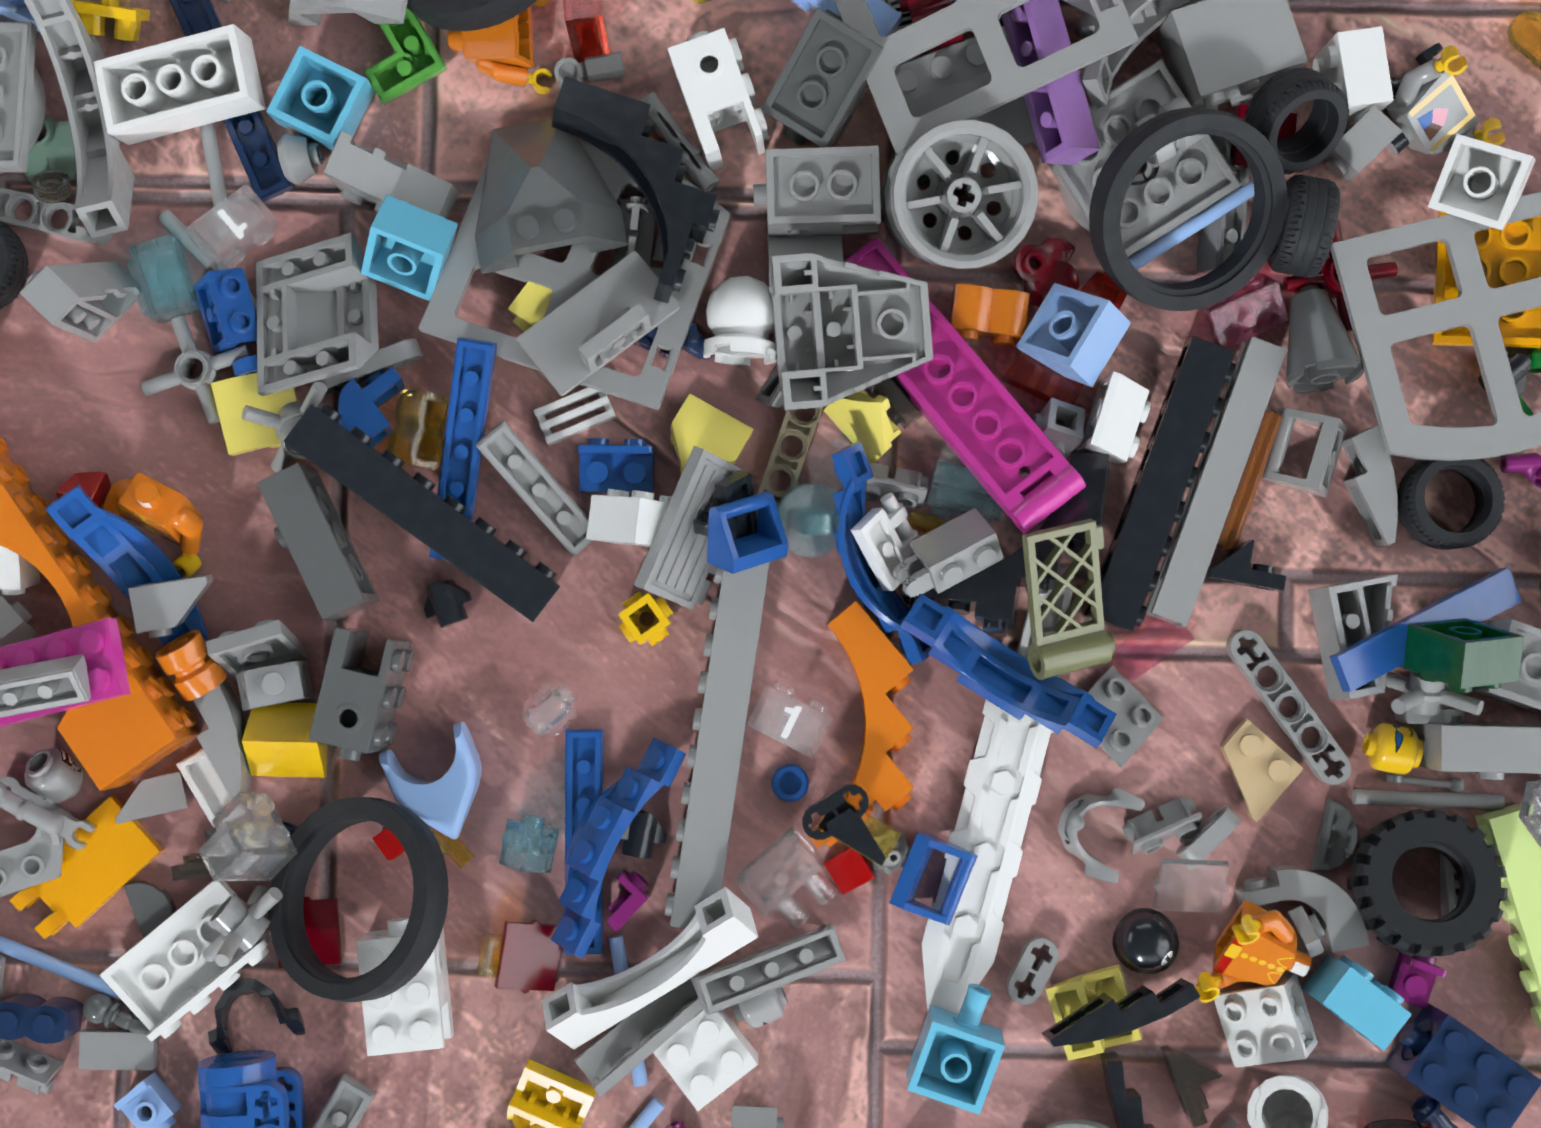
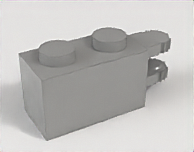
M973 508L911 541L910 546L914 555L895 565L892 576L900 584L903 583L902 590L910 598H915V596H919V594H923L933 588L939 594L999 562L1004 557L996 532L978 510Z

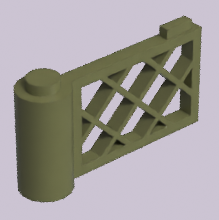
M1090 518L1022 534L1032 643L1028 647L1027 656L1033 675L1038 680H1044L1109 663L1112 659V654L1115 653L1116 646L1113 636L1106 632L1104 627L1098 550L1104 548L1103 526L1096 525V521ZM1085 531L1086 543L1076 555L1066 546L1075 533ZM1049 540L1055 544V547L1042 563L1036 559L1035 543ZM1064 551L1074 560L1063 576L1060 577L1051 570V567ZM1082 565L1088 569L1089 579L1079 591L1069 582ZM1048 573L1058 583L1045 599L1039 595V584ZM1067 587L1077 596L1064 613L1055 607L1054 604ZM1084 601L1091 605L1092 620L1078 624L1072 618ZM1051 609L1060 615L1061 619L1053 630L1043 632L1042 621Z

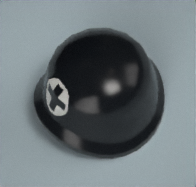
M1138 908L1127 913L1119 921L1113 933L1112 945L1118 960L1131 971L1140 974H1156L1169 968L1176 959L1179 951V938L1174 925L1164 914L1151 908Z

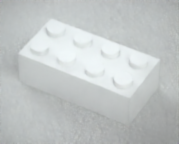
M234 24L93 62L107 133L127 145L266 109L252 39Z

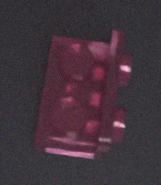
M1257 273L1243 288L1227 299L1199 309L1207 316L1214 343L1225 348H1230L1251 337L1289 322L1278 281L1264 273Z

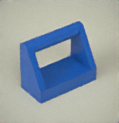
M766 491L710 508L707 563L734 574L787 556L788 541L771 492ZM758 510L757 533L733 540L727 519Z
M925 831L917 833L889 903L914 914L950 925L978 855ZM933 849L961 858L940 911L914 900Z

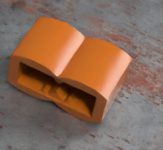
M956 284L952 293L949 323L965 342H977L978 337L993 339L992 344L1012 347L1015 342L1020 341L1025 332L1030 293L1009 289H993L970 284Z

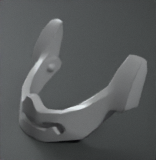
M1114 788L1109 796L1084 794L1068 803L1060 817L1058 832L1065 850L1084 861L1086 865L1085 875L1109 883H1117L1119 878V872L1100 863V859L1095 858L1094 855L1087 854L1078 842L1077 832L1085 824L1083 815L1089 809L1098 806L1124 807L1141 811L1145 805V801L1141 797L1120 788Z

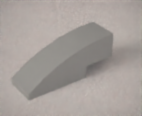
M1377 425L1343 441L1342 447L1356 473L1355 476L1343 482L1375 546L1382 547L1395 543L1398 522V495L1390 454H1386L1380 428Z
M224 680L210 692L193 700L209 727L208 730L196 737L231 799L236 801L250 795L251 774L242 744L246 723L229 681Z

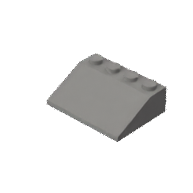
M1002 26L1003 32H1004L1005 37H1006V39H1007V42H1008V44H1009V41H1008V38H1007V34H1006V31H1005V27ZM976 37L901 64L895 69L896 76L913 117H921L990 83L992 78ZM1024 95L973 119L993 124L1008 132L1023 147L1034 143L1035 135ZM955 150L948 151L945 156L946 162L950 165H955L959 160L958 152ZM921 175L918 177L917 182L920 186L930 182L926 175Z

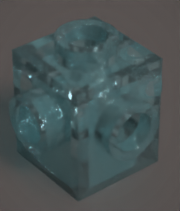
M523 814L522 820L507 819L505 833L502 837L499 864L521 872L551 873L554 854L557 848L559 828L545 824L546 818L537 815Z

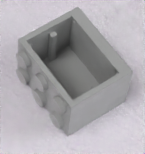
M1203 0L1171 11L1156 34L1166 67L1191 107L1219 110L1218 106L1231 102L1232 107L1244 104L1252 100L1253 94H1256L1260 87L1276 74L1292 68H1302L1308 62L1287 0Z

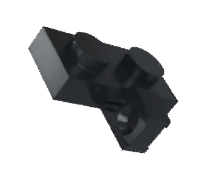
M739 470L715 483L717 502L713 503L711 508L753 496L751 473ZM756 510L727 519L733 540L757 533ZM703 512L693 520L695 534L708 536L709 512Z

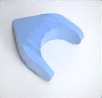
M464 721L453 725L456 743L455 759L449 771L439 780H419L406 773L391 749L379 753V761L390 790L397 802L418 815L426 824L453 840L457 839L461 833L482 775L480 757L470 730Z

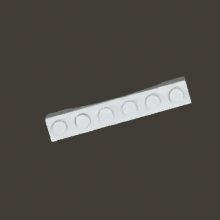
M726 887L695 905L696 914L689 925L671 943L650 958L623 972L601 980L575 985L571 982L541 1000L546 1031L572 1049H576L758 938L750 907Z

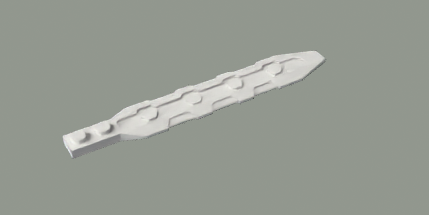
M1065 588L1054 606L1065 613L1069 607L1073 592ZM1048 590L1046 594L1039 595L1046 599L1052 590ZM1029 607L1017 648V653L1028 659V647L1032 643ZM1051 609L1042 621L1043 632L1053 630L1061 619V616ZM986 699L982 711L984 719L973 759L969 760L963 783L966 788L954 831L950 832L948 842L978 855L950 925L927 919L921 942L927 1013L930 1005L959 1013L968 990V985L971 983L979 985L994 963L1004 926L1002 922L1012 879L1018 873L1023 854L1021 845L1031 807L1036 804L1042 781L1039 776L1051 733H1054L1027 715H1024L1020 721ZM947 853L944 855L947 860L935 903L931 904V907L940 911L961 859Z

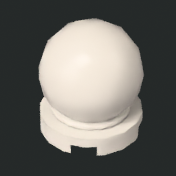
M750 276L730 277L719 283L710 294L706 309L708 327L714 334V337L705 339L703 357L711 358V355L715 354L714 362L729 365L750 366L751 358H764L765 365L776 363V345L768 340L774 333L772 297L769 294V287L764 282Z
M1281 1074L1266 1079L1253 1091L1248 1102L1247 1120L1251 1128H1327L1329 1109L1323 1094L1312 1082L1299 1075Z

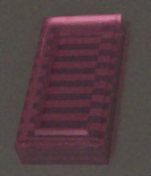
M1156 618L1116 645L1114 656L1129 678L1134 681L1190 643L1194 638L1187 628L1174 627V624Z

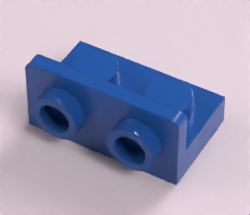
M242 268L208 271L194 285L213 356L231 350L239 343L257 341V315L244 270Z
M589 438L587 439V445H578V453L580 454V492L607 493L608 489H615L630 493L632 490L654 493L655 449L653 446H646V440L624 439V445H609V439Z

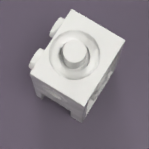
M725 28L711 33L701 31L691 35L688 41L667 48L709 168L712 171L724 168L714 132L747 121L758 155L765 153L764 141L769 139L767 124L761 108L753 109V106L757 105L748 72L742 75L740 73L744 71V66L736 38L728 39Z
M409 918L388 920V930L369 931L356 941L359 975L373 970L392 953L404 934ZM444 928L430 958L413 979L385 997L362 1001L367 1056L440 1049L445 1047L444 1039L454 1036Z

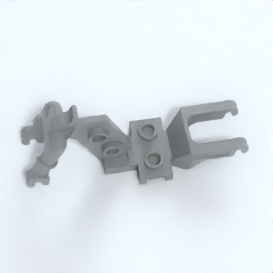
M17 776L0 778V808L15 815L16 819L20 821L25 820L36 826L37 829L34 836L28 842L0 851V897L61 877L65 839L68 845L81 850L88 843L77 838V829L83 828L91 833L97 828L94 823L86 819H76L68 810L57 804L46 802L39 795L25 788L22 780ZM5 786H9L11 790H7ZM0 955V1001H2L5 957Z

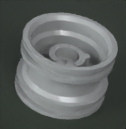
M977 120L948 122L933 127L917 137L903 153L899 155L895 153L885 171L881 187L882 212L887 228L896 242L910 255L925 263L955 269L979 268L997 262L1012 252L1026 236L1034 220L1038 204L1037 177L1032 161L1023 146L1008 132L993 124ZM950 150H955L959 154V160L955 165H950L946 162L945 156ZM985 163H990L994 166L995 172L990 178H984L980 173V169ZM921 175H926L930 180L929 187L926 190H921L917 186V179ZM963 185L965 186L964 193L969 195L968 201L960 202L959 206L957 204L958 197L954 196L953 192L955 189H962ZM990 201H996L1001 207L999 214L996 216H991L986 211V206ZM927 213H932L936 217V224L932 228L926 227L923 223V217ZM961 226H967L971 230V237L966 241L961 240L957 235L958 229Z

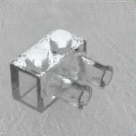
M793 826L736 874L741 891L765 917L775 909L791 929L800 927V924L796 921L797 918L804 923L809 917V912L792 896L802 885L817 900L819 905L828 903V900L824 897L826 894L832 900L838 891L836 886L832 885L821 873L820 870L823 867L816 851Z

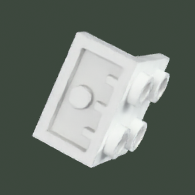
M1283 973L1273 986L1222 992L1214 999L1235 1067L1306 1059L1318 1044L1299 979L1295 973Z

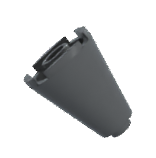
M1308 285L1298 289L1297 294L1291 298L1286 371L1287 387L1293 386L1295 392H1318L1334 389L1333 382L1345 379V384L1347 385L1359 379L1364 373L1362 361L1329 292L1325 289H1320L1318 285Z

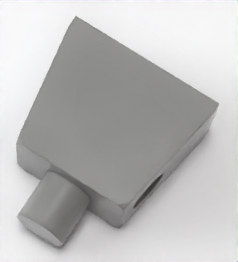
M292 661L246 670L236 674L242 711L314 697L307 661Z

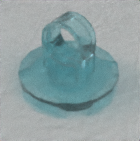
M809 483L790 488L780 503L776 504L787 537L788 550L800 557L816 558L828 554L836 547L833 533L837 532L839 516L836 513L835 501L832 496L835 492L825 486Z

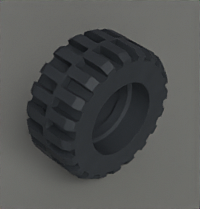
M1416 809L1395 815L1370 829L1371 832L1360 840L1357 845L1359 848L1358 852L1351 857L1349 867L1353 868L1352 877H1348V889H1353L1355 898L1353 902L1363 917L1366 929L1373 930L1377 934L1376 939L1385 946L1391 945L1396 948V951L1407 955L1438 957L1466 951L1474 947L1476 941L1485 939L1492 932L1490 926L1493 922H1499L1504 912L1499 908L1501 901L1507 900L1508 889L1501 887V878L1507 877L1505 866L1498 867L1495 857L1500 855L1494 844L1488 846L1483 838H1485L1486 834L1479 827L1470 828L1466 825L1467 819L1457 814L1448 816L1444 810L1432 809L1423 811V809ZM1419 847L1432 848L1443 854L1455 868L1460 884L1458 902L1455 908L1447 915L1432 920L1421 919L1410 914L1398 901L1392 884L1393 868L1397 859L1410 849Z

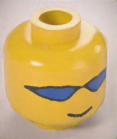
M1380 723L1372 733H1366L1362 752L1364 755H1368L1369 764L1373 769L1406 775L1412 768H1417L1420 765L1423 756V741L1418 739L1416 732L1412 728Z

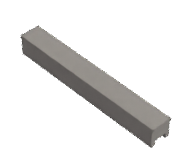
M1251 337L1249 343H1242L1235 363L1234 374L1223 396L1221 410L1213 423L1209 443L1201 456L1196 478L1185 500L1183 514L1177 522L1170 549L1164 558L1158 582L1149 599L1147 615L1174 624L1173 626L1177 628H1187L1285 358L1287 347H1279L1255 337Z

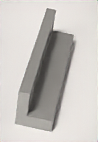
M691 978L610 1027L574 1058L576 1064L590 1079L594 1090L600 1097L704 1009Z

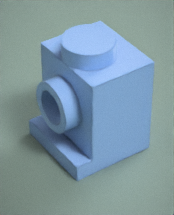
M156 1072L140 1082L113 1105L117 1111L121 1109L136 1128H169L177 1122L172 1115L183 1107ZM145 1106H148L152 1110V1115L146 1109Z

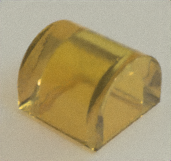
M483 934L476 972L478 975L496 977L503 934Z

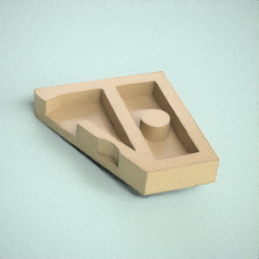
M1243 719L1220 745L1224 758L1233 772L1232 777L1236 787L1241 791L1248 808V816L1255 822L1262 818L1304 769L1248 719Z

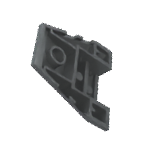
M553 118L497 128L492 131L475 232V242L482 274L519 267L517 255L588 241L592 253L628 246L621 208L579 138L552 127Z

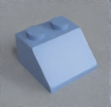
M1054 283L1016 347L1062 376L1093 387L1131 322L1109 300Z

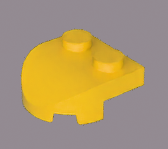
M529 1059L508 1105L507 1120H512L515 1128H581L596 1091L586 1083Z

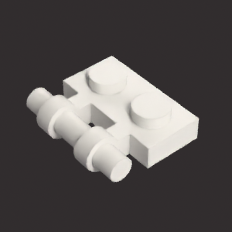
M888 493L880 499L884 508H872L850 531L882 590L894 591L900 583L892 576L893 568L899 562L902 563L903 560L914 555L910 542L920 536L917 530H912L906 519L908 513L904 505L897 502L893 493Z

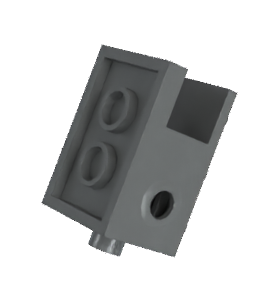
M817 8L761 110L788 126L783 135L791 141L803 145L807 138L822 148L834 147L869 88L866 79L884 47L843 23L842 18L829 9L824 11L821 8Z
M335 628L308 740L340 747L338 757L360 761L362 753L369 754L386 750L387 745H392L395 739L397 723H393L396 708H401L405 698L406 688L402 686L405 672H409L412 667L414 651L410 650L411 641L387 640L380 671L361 668L369 631L356 628Z

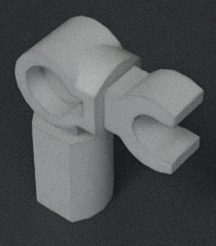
M621 51L584 58L585 62L580 63L573 58L565 57L560 59L554 68L559 92L564 77L581 82L588 79L589 83L625 77Z

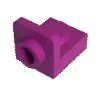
M624 869L616 877L631 893L628 897L623 892L608 907L612 915L606 922L616 932L651 895L646 890L649 887L647 881L634 870L629 873Z
M1399 952L1388 987L1404 998L1405 1003L1426 1010L1437 975L1445 977L1447 970L1435 965L1437 960L1435 957L1410 956Z

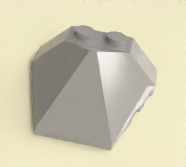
M813 253L771 256V297L776 357L784 410L824 407L933 359L927 282L861 267L857 264L842 262Z

